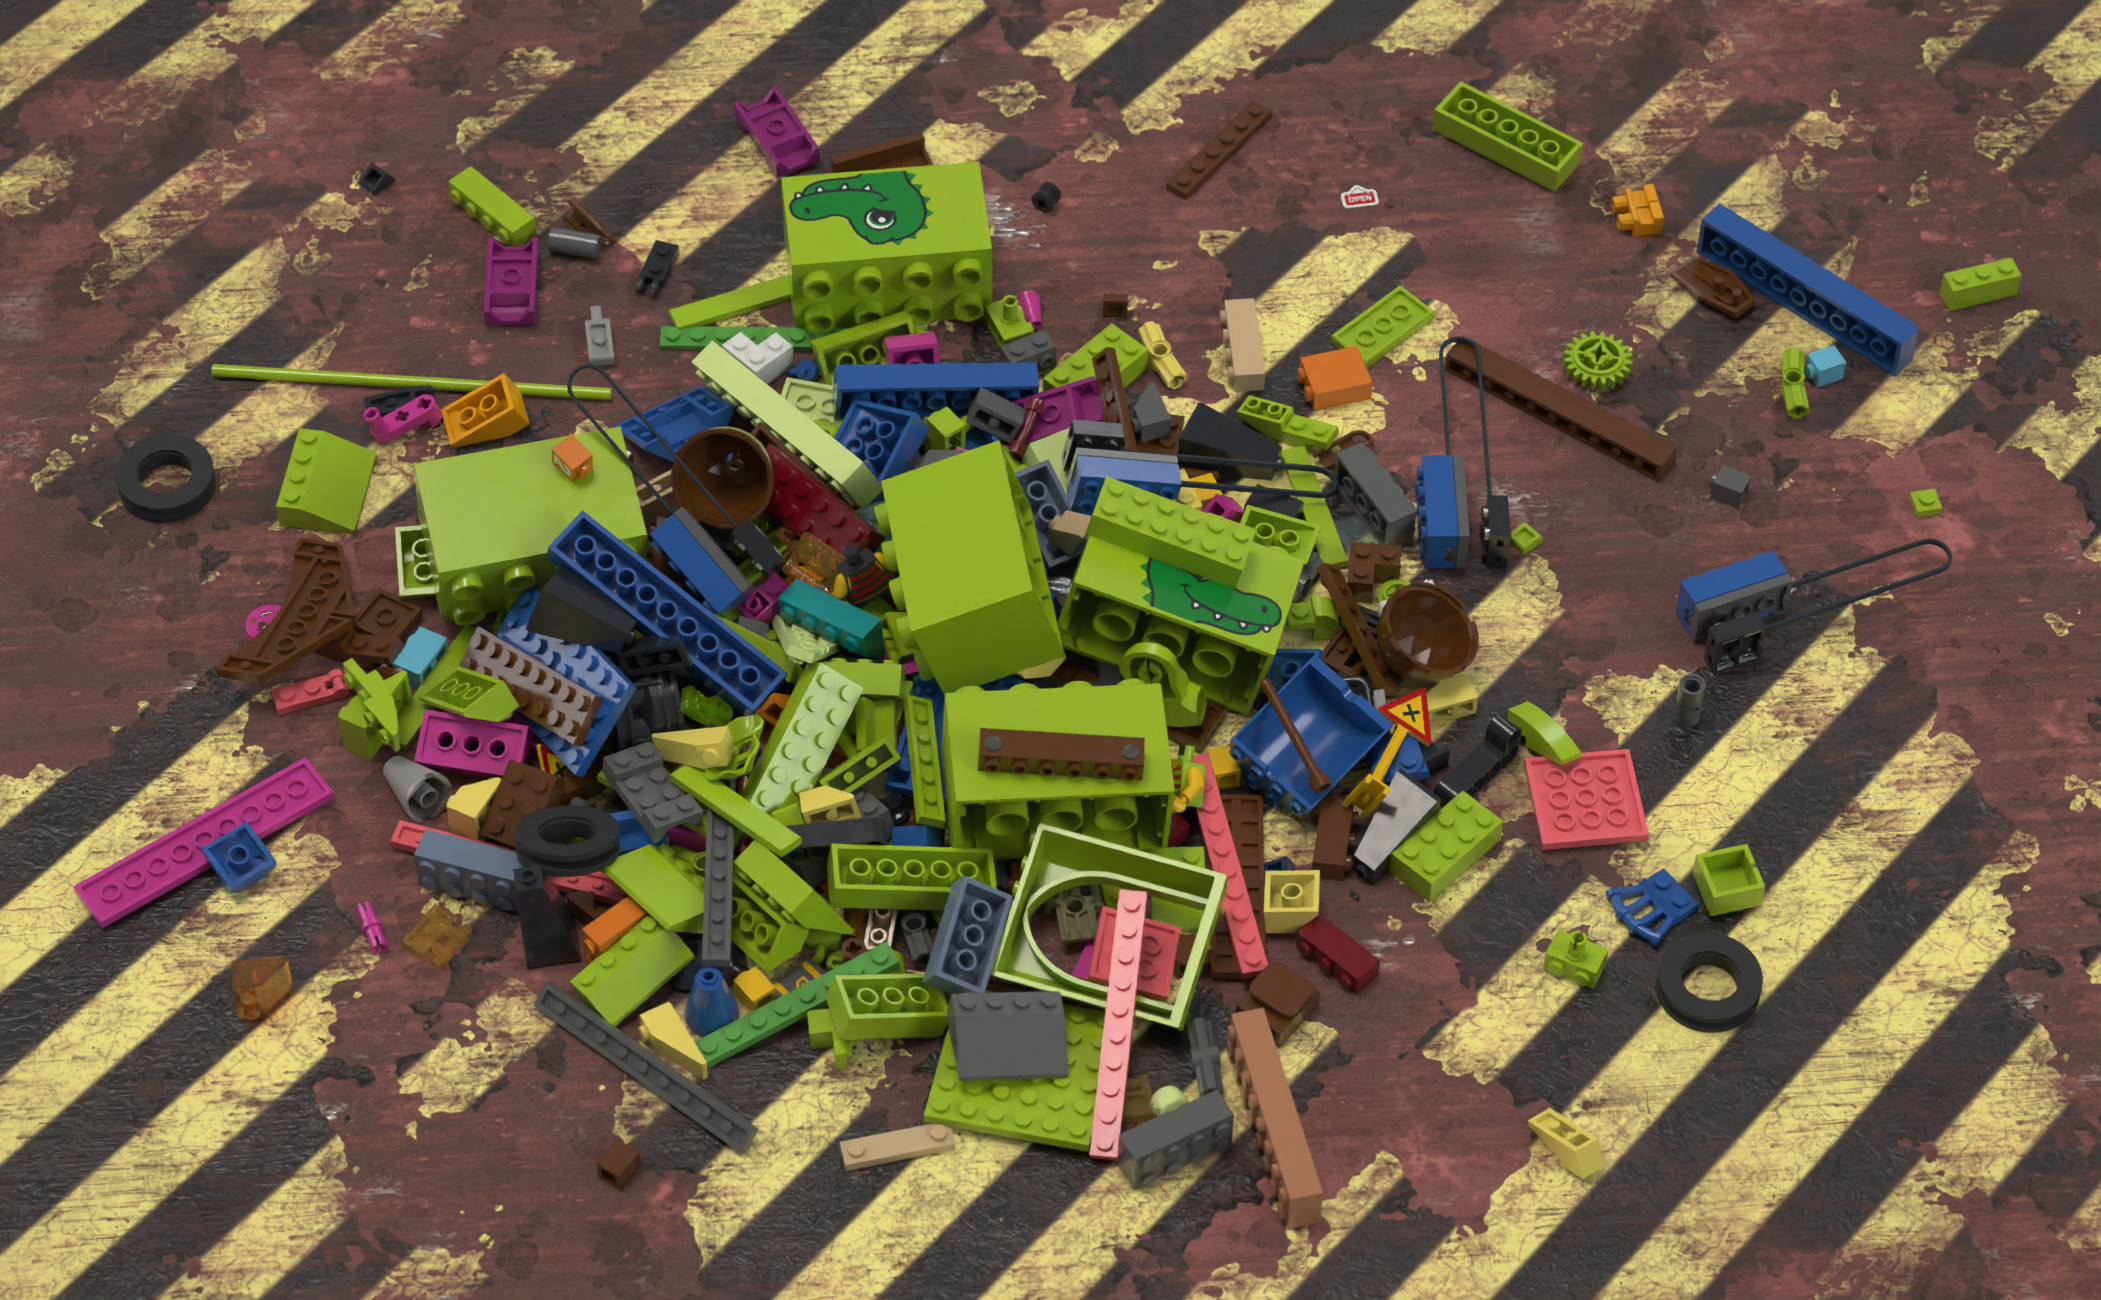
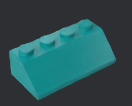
M798 579L778 598L780 616L786 621L800 625L807 631L823 636L828 641L835 642L849 651L856 652L864 657L883 658L885 656L882 621L880 618Z

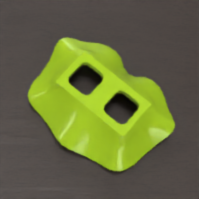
M758 714L738 717L725 725L729 726L735 750L727 766L706 768V775L709 781L718 779L732 781L752 771L764 724L763 719ZM751 744V747L747 752H744L739 755V752L743 747ZM745 763L743 768L736 770L740 764Z

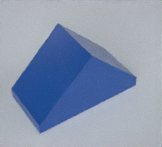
M929 825L892 827L891 846L945 847V829Z

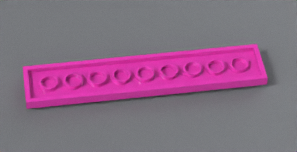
M305 757L73 886L74 892L100 927L104 928L211 868L212 866L200 850L201 847L210 844L242 825L244 821L249 823L261 840L334 799V792Z

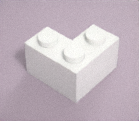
M740 332L722 345V348L766 384H769L794 366L793 346L777 333L756 345Z

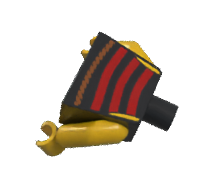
M851 545L844 550L843 553L846 560L837 566L839 575L835 578L834 591L830 595L846 603L848 601L849 604L861 609L891 591L889 580L893 579V573L889 570L883 553L873 554L869 548L860 551L856 545Z

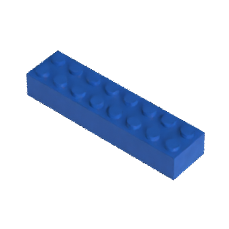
M1037 362L835 365L832 390L834 420H844L854 399L915 412L921 419L948 407L960 419L968 414L969 407L981 387L1010 402L1038 394L1040 386Z

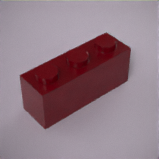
M1321 913L1297 932L1296 947L1303 956L1311 958L1323 972L1331 974L1343 988L1351 990L1354 994L1357 995L1379 976L1380 960Z

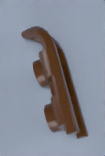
M573 199L568 200V204L574 208V212L571 217L565 214L563 218L577 231L604 235L609 241L602 242L601 247L617 243L618 240L604 229V225L600 220L589 214L585 206H582ZM583 223L588 226L586 231L582 228Z
M1355 430L1335 440L1328 450L1319 449L1312 455L1314 458L1318 457L1324 468L1332 470L1336 464V453L1357 444L1352 439L1353 436L1359 435L1366 438L1368 441L1364 444L1367 448L1374 443V439L1364 430ZM1339 445L1341 450L1334 453L1332 448Z

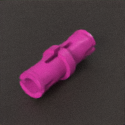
M364 901L367 911H364L362 903L356 906V912L362 922L361 930L364 936H367L372 952L380 954L378 944H380L383 952L389 948L382 932L383 924L380 919H377L372 902Z

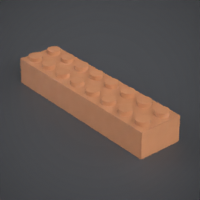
M1264 1008L1231 1014V1024L1227 1026L1229 1041H1226L1227 1054L1229 1058H1234V1076L1236 1080H1241L1242 1087H1240L1243 1103L1248 1102V1120L1250 1125L1256 1128V1145L1264 1153V1156H1262L1263 1167L1266 1173L1270 1172L1272 1178L1269 1180L1271 1193L1273 1196H1277L1279 1203H1277L1280 1220L1285 1219L1287 1229L1320 1223L1323 1201L1322 1187Z

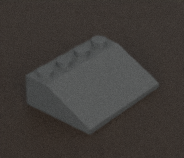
M1060 991L951 994L946 1016L959 1081L1068 1078L1065 1016Z

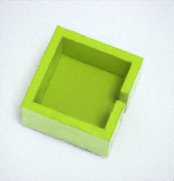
M1748 844L1696 855L1693 876L1710 916L1762 905L1765 884L1758 868H1755V861Z

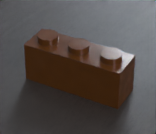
M1324 797L1321 802L1312 870H1320V878L1343 881L1344 872L1350 871L1352 855H1347L1348 849L1353 850L1355 834L1350 832L1351 827H1357L1358 812L1353 811L1354 805L1352 803L1347 808L1343 806L1344 799Z

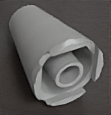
M402 756L392 757L384 766L383 774L405 813L411 819L422 822V819L427 817L433 819L445 809L447 801L451 796L448 793L451 783L444 775Z

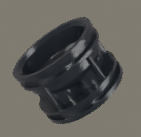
M615 665L624 674L621 665ZM674 669L627 677L637 689L609 733L613 754L651 741L653 743L652 734L685 730Z

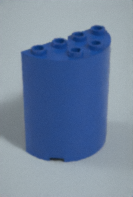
M1316 655L1277 694L1319 770H1323L1324 773L1329 775L1333 784L1328 789L1317 794L1313 793L1309 785L1310 774L1270 701L1230 740L1231 750L1229 754L1246 775L1245 781L1253 789H1259L1265 795V799L1270 805L1274 807L1280 806L1298 816L1308 814L1394 725L1361 695L1354 694L1348 687V684Z

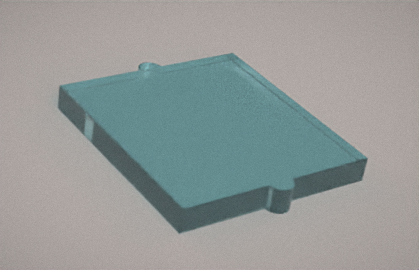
M1359 516L1334 523L1342 546L1348 556L1350 542L1379 544Z

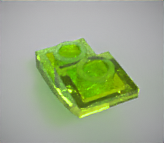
M691 685L682 688L680 706L682 713L710 727H723L731 722L733 707L717 695L707 698Z

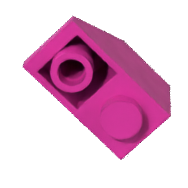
M774 573L737 606V609L747 618L762 623L773 621L775 614L780 615L778 598L789 585L779 575Z

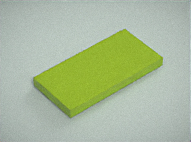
M1400 285L1331 335L1330 342L1339 349L1358 346L1366 368H1368L1435 318L1436 312Z

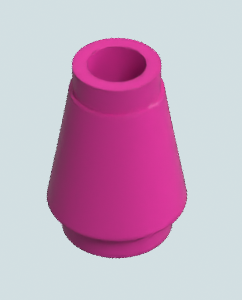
M1031 290L1020 293L1017 296L1018 305L1023 310L1025 321L1030 322L1033 329L1042 325L1040 297Z

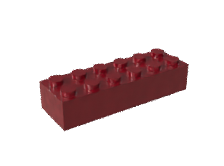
M772 444L767 446L766 450L773 464L775 478L773 492L766 506L772 514L836 569L838 564L846 560L843 552L851 545L858 546L860 551L869 548L873 554L876 552L886 538L880 531L787 452Z

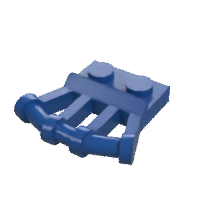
M1664 868L1649 878L1642 879L1638 885L1621 889L1613 887L1605 893L1607 900L1612 902L1616 912V919L1619 922H1624L1628 926L1627 930L1632 935L1637 934L1651 941L1650 944L1655 947L1660 945L1672 926L1696 912L1699 907V903ZM1641 896L1640 899L1629 906H1624L1622 900ZM1649 905L1654 909L1641 919L1633 917V915ZM1661 918L1665 920L1656 932L1647 928Z

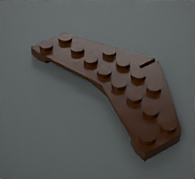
M299 538L294 548V563L284 605L275 619L237 653H229L221 660L216 668L218 677L257 684L264 683L354 627L353 623L356 624L342 545L333 542Z

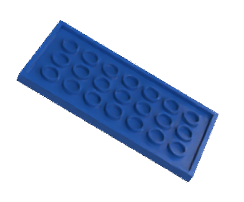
M534 584L532 587L521 591L496 635L599 695L603 700L582 747L573 745L516 709L515 712L574 775L583 777L637 687L600 649L594 648L591 645L585 646L525 630L542 591Z

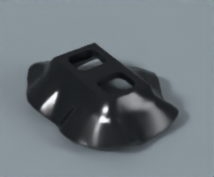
M696 933L686 939H681L686 946H697L698 956L667 981L679 989L691 990L697 972L706 968L702 967L703 934ZM732 940L730 966H707L718 969L729 988L734 986V979L741 972L749 971L746 953Z

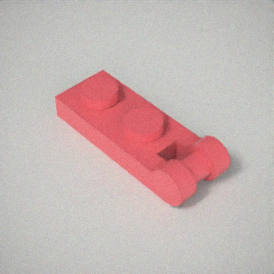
M334 669L327 675L271 689L278 716L347 697L349 689L343 683L344 674L342 670Z

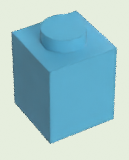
M1835 345L1809 353L1804 371L1807 378L1811 379L1816 387H1820L1843 379L1846 361Z

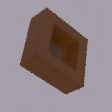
M1103 294V318H1127L1128 294Z

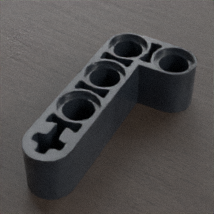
M1497 714L1487 726L1485 740L1439 781L1433 793L1440 797V801L1445 805L1462 791L1473 797L1514 759L1519 751L1522 729L1501 714Z
M862 818L786 826L801 837V845L783 856L782 859L786 861H801L828 858L831 844L887 845L885 823L879 818Z

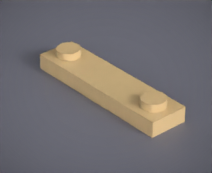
M927 1124L841 1141L840 1150L845 1170L849 1171L955 1150V1140L951 1127L940 1124Z

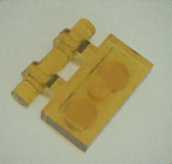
M434 904L402 939L401 944L404 949L423 960L429 953L434 954L435 956L430 961V964L438 969L443 963H447L452 958V953L458 946L464 945L468 940L467 936L472 932V928L468 924H463L460 929L454 927L457 924V917ZM445 936L449 937L450 940L444 946L439 944Z

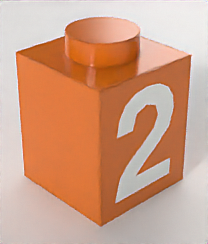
M571 434L552 449V463L573 483L578 478H584L591 472L593 468V454Z

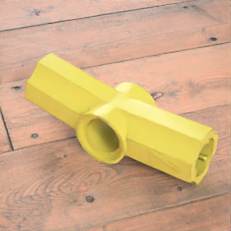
M1153 321L1144 323L1138 329V334L1143 346L1148 349L1149 368L1159 374L1168 388L1174 390L1181 387L1187 381V374L1171 353V346L1165 340L1160 325Z

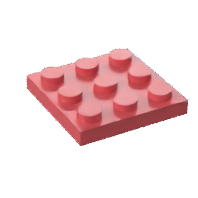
M1103 906L1100 911L1087 981L1109 987L1117 910ZM1145 918L1137 995L1166 1002L1168 999L1181 932L1180 927Z

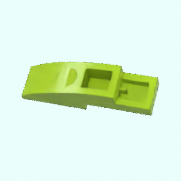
M1250 395L1237 411V415L1251 426L1292 447L1305 445L1306 450L1310 446L1328 450L1339 435V429L1336 425L1295 415L1291 406Z
M352 658L343 663L345 672L343 680L348 688L356 690L360 701L364 705L365 714H363V718L366 724L378 731L379 738L385 745L389 744L395 752L400 750L397 711L389 688L376 669L366 675Z

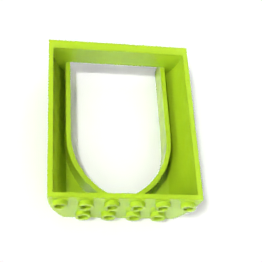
M1039 823L1037 831L1033 830L1029 839V846H1031L1029 855H1025L1021 863L1020 871L1023 872L1020 881L1016 880L1013 887L1012 896L1015 898L1008 911L1006 925L1001 935L990 976L1043 992L1060 991L1061 997L1106 1009L1108 987L1075 978L1053 965L1042 954L1032 937L1030 917L1050 897L1077 886L1100 884L1130 891L1147 892L1148 896L1204 911L1174 1006L1136 996L1135 1018L1183 1030L1184 1025H1187L1190 1020L1189 1007L1218 916H1223L1225 911L1223 900L1227 893V875Z

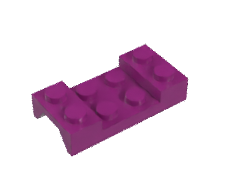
M777 86L771 88L764 100L747 107L739 101L733 102L734 117L744 131L748 130L765 154L766 163L776 178L820 162V148Z
M533 237L524 247H504L496 239L488 238L484 302L485 325H535L536 281L539 264L538 237Z
M1094 376L1012 401V403L1024 409L1031 397L1039 398L1045 402L1042 415H1037L1026 442L1028 446L1032 442L1070 428L1072 419L1105 422L1097 381ZM1027 410L1025 411L1023 423H1024V420H1025L1026 415H1027V413H1028ZM1021 428L1019 429L1018 433L1016 434L1013 440H1017ZM1006 443V446L1010 450V443Z

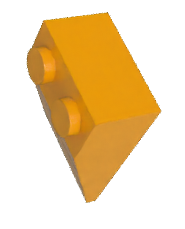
M505 373L441 409L450 445L453 448L508 437L530 424L520 388Z

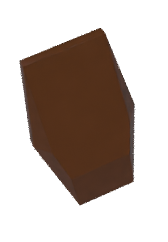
M1694 255L1670 273L1674 280L1703 303L1734 318H1737L1755 305L1756 299L1732 270Z

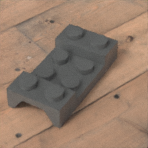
M650 741L603 757L602 773L652 841L657 843L669 828L689 821L695 827H701L703 810L691 794L685 795L677 785L671 782V776L663 766L664 758Z

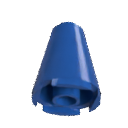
M706 967L697 972L684 1009L685 1022L694 1034L705 1037L739 1019L738 1004L721 972L713 967Z

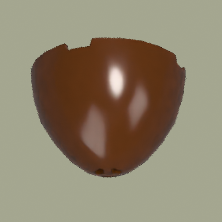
M729 426L712 427L690 437L677 451L678 457L738 526L747 518L751 521L757 518L768 505L775 480L773 464L767 450L752 434ZM732 453V459L727 460L728 455ZM738 454L743 457V461L738 458ZM674 459L670 474L676 500L680 506L687 509L698 522H704L718 529L734 528L677 460ZM735 463V464H736L737 466H739V467H738V468H734V467H731L730 465H732V464Z
M1416 581L1410 585L1397 588L1384 605L1377 624L1378 648L1386 666L1397 676L1418 683L1440 682L1465 670L1475 659L1479 649L1477 626L1475 621H1470L1464 611L1465 605L1451 592L1441 586L1428 582Z

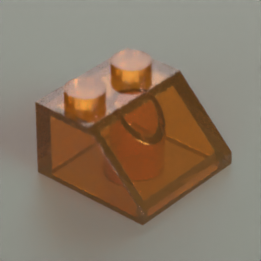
M288 956L232 961L233 992L239 1019L252 1020L258 1017H267L294 991Z

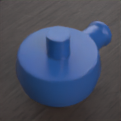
M805 359L800 361L796 368L789 369V376H797L800 380L813 382L819 376V366L815 361Z

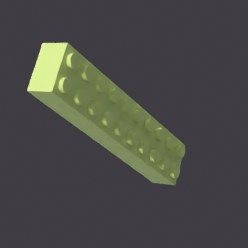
M713 340L692 361L693 365L698 369L695 374L703 382H708L706 387L716 395H722V399L737 407L736 412L743 419H752L750 423L754 427L761 422L807 467L812 468L811 471L819 479L827 481L825 484L835 494L838 492L842 494V499L851 507L856 504L860 509L864 510L883 490L880 482L864 462Z

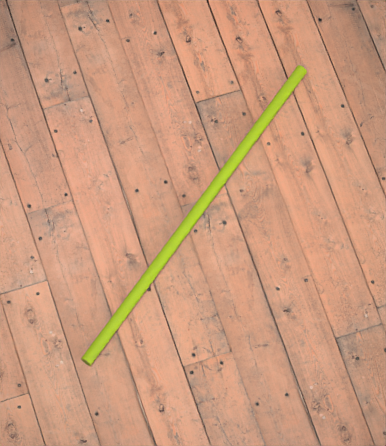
M213 364L211 369L212 377L393 388H414L431 385L434 390L472 392L489 382L485 380ZM514 382L520 388L521 395L571 398L567 385ZM572 386V392L577 399L611 401L612 388Z

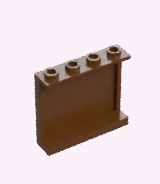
M922 132L831 157V173L934 165L925 149V137Z

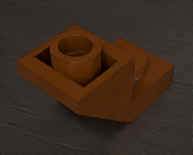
M594 891L567 892L569 908L574 913V917L585 926L611 909L610 907L596 909Z

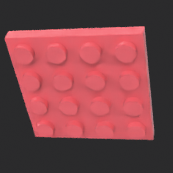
M1630 749L1581 753L1580 758L1564 765H1560L1545 756L1524 759V767L1542 850L1648 841L1649 833Z

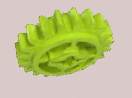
M1591 331L1590 336L1587 337L1584 333H1581L1580 340L1574 337L1572 344H1567L1563 355V368L1567 369V376H1573V383L1582 382V388L1586 385H1591L1590 388L1593 391L1596 386H1600V389L1604 391L1605 386L1608 385L1614 389L1615 382L1622 385L1623 379H1628L1629 371L1632 369V353H1628L1629 346H1622V339L1614 341L1613 334L1605 337V333L1601 332L1600 336H1596L1594 331Z

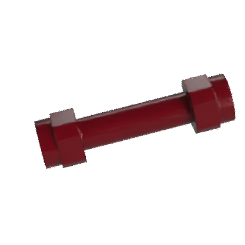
M1031 397L1030 401H1028L1025 408L1028 413L1017 440H1012L1010 444L1009 454L1012 456L1023 458L1028 448L1026 442L1037 415H1042L1045 402L1043 400Z

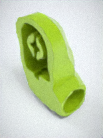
M1150 641L1137 643L1130 647L1119 663L1120 673L1125 680L1140 679L1146 684L1161 683L1166 726L1189 727L1202 725L1207 704L1204 686L1188 680V675L1179 666L1175 655L1162 644Z

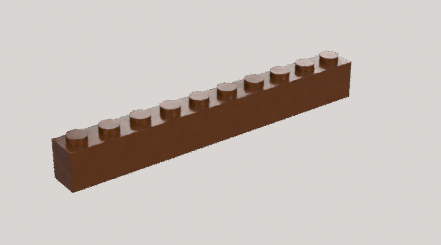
M1474 341L1478 345L1481 354L1483 391L1657 482L1673 466L1677 447L1670 442L1654 436L1647 430L1631 424L1626 419L1608 412L1603 407L1585 400L1583 397L1564 389L1562 386L1543 378L1537 373H1533L1520 364L1512 362ZM1456 342L1446 354L1445 371L1479 388L1476 352L1470 345Z

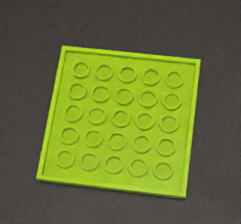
M985 990V993H999ZM1062 1004L1065 1016L1068 1078L959 1081L948 1027L925 1109L924 1122L1088 1152L1093 1131L1106 1011Z

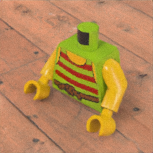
M1180 744L1177 759H1171L1175 789L1172 813L1183 812L1186 806L1203 807L1206 767L1204 764L1193 762L1195 746Z

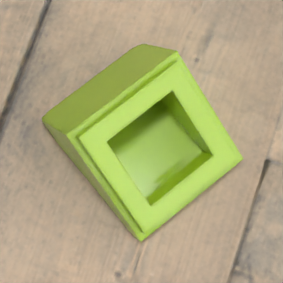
M797 803L771 812L773 818L784 826L805 824Z

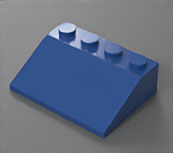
M854 399L834 439L864 462L882 485L881 481L907 472L928 428L915 412ZM883 490L865 508L866 510L875 512L874 506L885 503ZM838 492L836 495L842 499V494Z

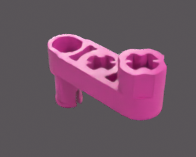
M425 394L384 417L380 415V412L375 407L365 410L363 416L370 426L369 430L375 441L379 444H385L422 424L431 427L437 426L441 422L443 413L434 397Z

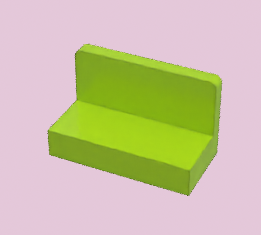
M865 697L859 698L855 705L857 751L860 752L883 735L887 736L897 751L895 700L888 699L874 702Z

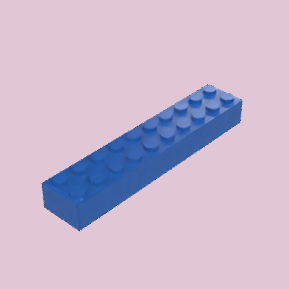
M1720 203L1701 219L1696 253L1712 263L1732 270L1744 283L1895 377L1913 360L1920 327L1912 321L1899 315L1893 309L1878 302L1872 296L1857 289L1851 283L1836 276L1830 270L1815 263L1812 259L1807 258L1791 246L1786 245L1772 234L1765 232L1751 221L1744 219Z
M583 510L548 546L547 559L558 568L561 564L567 567L637 621L634 629L644 637L654 635L682 640L693 663L691 667H685L684 669L743 716L755 714L766 699L773 693H778L785 685L786 671Z

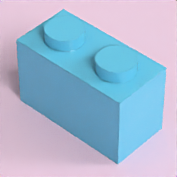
M419 627L414 635H410L406 646L401 653H398L392 663V667H400L408 672L409 685L418 689L448 649L447 638Z

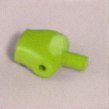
M810 929L806 938V945L815 948L812 960L815 963H822L826 951H835L838 948H842V933Z

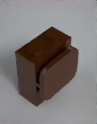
M1273 962L1267 965L1252 981L1250 990L1236 1004V1013L1264 1008L1275 1045L1279 1049L1319 1006L1320 990L1308 979L1285 964Z

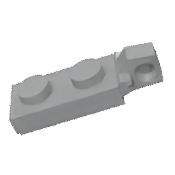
M591 306L592 320H586L585 322L589 363L596 366L615 364L610 319L602 318L600 306Z

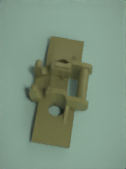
M1098 884L1087 885L1089 896H1081L1080 887L1077 886L1059 892L1044 902L1045 915H1051V910L1056 908L1061 943L1095 940L1098 926L1096 915H1099L1102 907L1105 906L1101 901Z

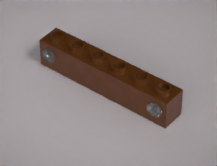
M980 728L978 770L990 773L1013 772L1015 774L1030 773L1043 776L1063 775L1072 778L1095 777L1097 779L1112 778L1125 781L1142 780L1145 738Z

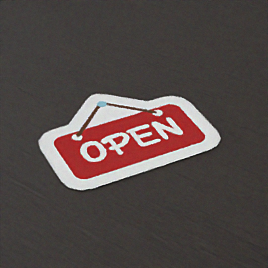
M1355 185L1349 192L1341 194V200L1345 208L1370 206L1379 203L1375 190H1367L1358 185Z

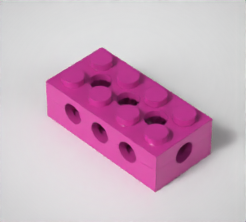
M425 710L414 761L434 770L490 778L491 775L502 777L509 759L525 765L528 764L534 732L529 726ZM453 738V743L449 747H443L447 739ZM475 742H479V747L475 751L470 752V746ZM505 746L504 753L495 756L497 748Z

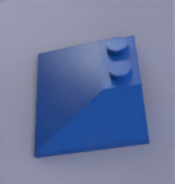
M700 386L641 414L672 450L677 453L679 448L696 433L712 427L727 426L734 412V407L710 390ZM638 415L614 425V427L621 426L623 436L644 450L674 462L675 458Z

